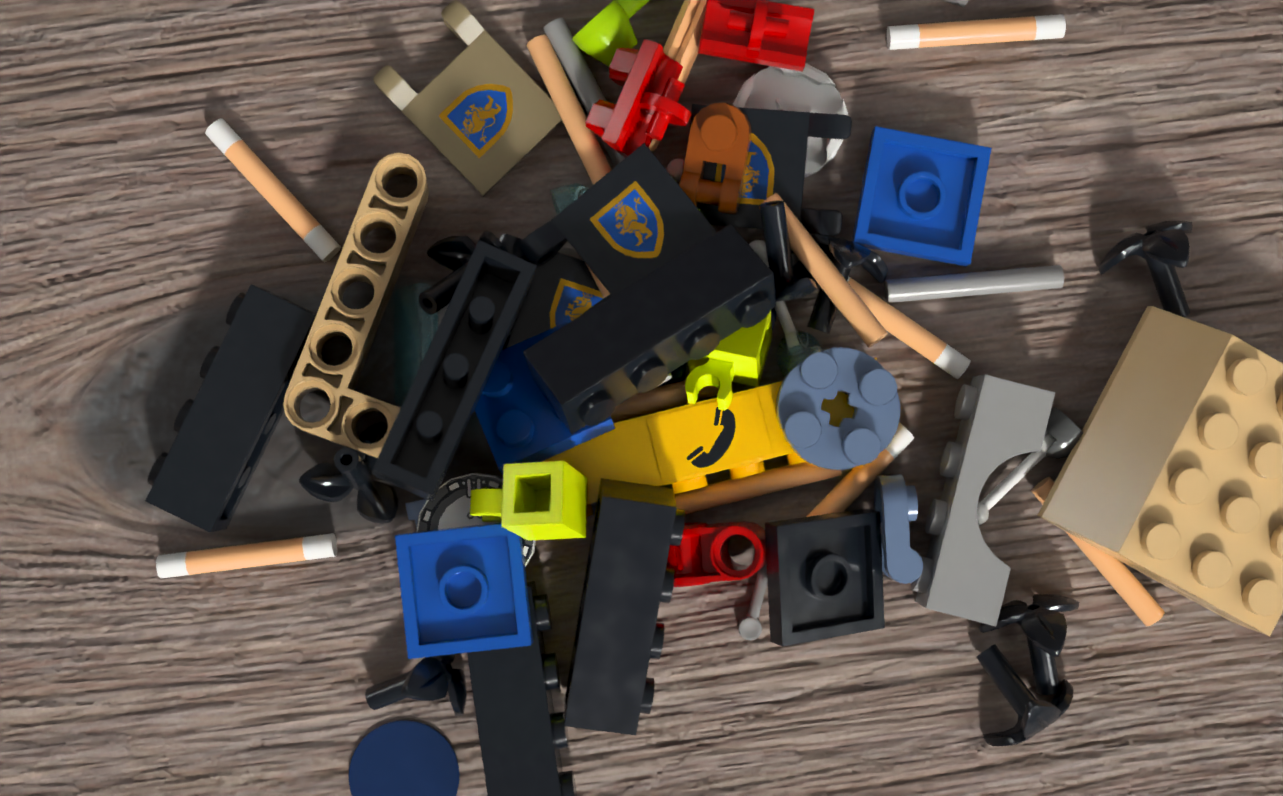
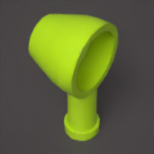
M613 0L590 20L572 40L587 55L609 67L617 48L632 49L638 44L629 19L650 0Z

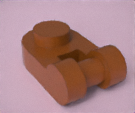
M712 103L702 108L694 117L690 128L684 169L679 186L696 207L698 202L718 206V212L737 215L751 143V124L747 115L734 105ZM706 161L726 165L723 182L703 179Z

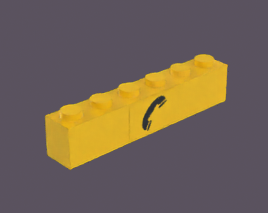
M780 381L733 393L732 402L725 411L718 409L716 397L696 402L695 404H688L613 423L615 426L614 430L542 462L565 461L587 477V516L593 515L591 503L597 502L601 478L652 486L672 484L673 492L677 494L708 486L707 474L729 469L732 480L765 472L763 460L786 455L789 465L806 461L800 458L785 440L776 417V400L782 383ZM838 391L834 399L823 400L821 410L830 414L829 424L839 427L843 418L853 417L854 407L847 404V394Z

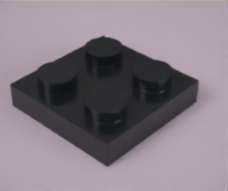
M866 508L765 523L770 642L784 647L885 628L880 511Z

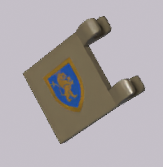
M454 0L443 9L441 15L445 26L467 47L419 94L388 65L383 67L374 76L373 80L378 89L484 197L562 119L553 100L491 37L460 1Z

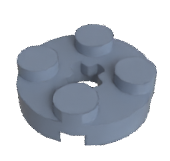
M830 348L808 355L787 373L780 385L776 400V417L785 440L791 445L790 447L806 462L826 469L847 470L871 463L888 447L897 431L900 420V399L897 393L895 378L876 359L864 352L850 348ZM838 391L847 394V404L854 407L853 417L843 418L839 427L829 424L830 414L821 410L823 400L834 399Z

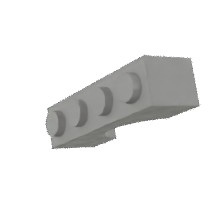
M986 374L973 376L970 385H962L954 410V417L961 420L956 442L949 441L947 443L940 464V475L946 477L941 500L933 499L926 518L925 532L932 534L927 556H920L923 562V571L920 577L911 583V590L917 592L916 603L926 609L997 626L1011 568L995 556L982 537L977 517L978 500L984 483L1000 464L1020 454L1041 451L1055 392Z

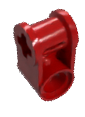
M747 521L707 524L706 522L684 523L680 546L670 545L666 566L674 567L675 571L673 587L695 586L717 581L742 580L751 577L767 564L765 530L758 524ZM733 535H743L753 543L755 559L752 564L747 566L740 565L730 557L728 542Z

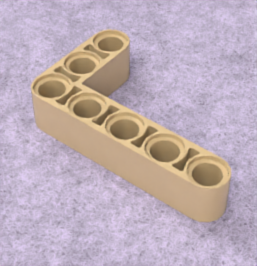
M394 153L385 156L377 163L372 172L286 390L283 403L286 417L297 428L378 458L401 408L354 391L429 195L423 166L416 158L404 153ZM406 174L415 178L417 187L414 192L404 198H396L387 194L385 191L386 184L395 175ZM375 228H388L396 234L394 245L384 253H372L364 247L365 237ZM362 281L374 287V297L369 305L361 309H351L344 305L343 294L350 284ZM334 336H345L351 340L353 347L349 359L343 364L336 366L324 363L321 352L325 342ZM312 391L326 392L330 400L328 414L320 421L306 422L300 412L302 399ZM377 411L384 414L387 418V433L376 443H363L356 433L357 421L366 412Z

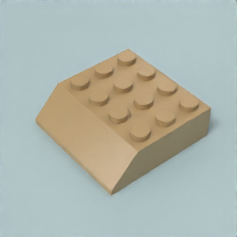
M1147 306L1083 427L1082 436L1071 450L1037 516L1230 622L1270 636L1283 612V363L1232 334L1154 306Z

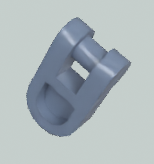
M901 474L877 475L874 485V507L876 511H880L883 574L899 583H912L920 577L923 571L922 558L918 552L910 548L909 521H916L918 516L916 488L914 485L906 486L904 477Z

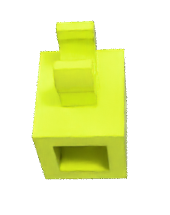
M771 310L755 326L749 328L742 327L721 340L718 346L706 357L688 361L690 373L685 382L688 403H696L698 393L703 387L714 386L719 389L717 394L718 409L725 411L730 406L733 398L732 382L759 387L772 340Z
M565 461L504 464L503 489L471 490L470 515L482 516V521L486 523L501 522L503 528L528 541L586 538L587 477Z

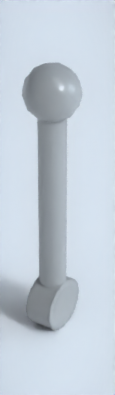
M767 564L758 571L748 614L738 624L739 633L746 640H755L762 632V626L758 618L768 582Z

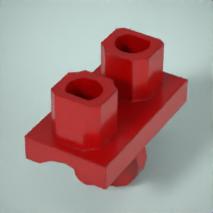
M707 0L698 54L803 72L815 9L771 2L769 0Z
M647 39L643 40L640 49H616L609 66V78L617 85L623 87L618 101L614 104L599 99L596 103H593L585 121L588 129L624 158L628 157L643 143L649 148L652 139L661 141L669 123L686 126L692 114L690 110L678 103L685 84L678 80L683 66L663 52L664 47L660 43Z

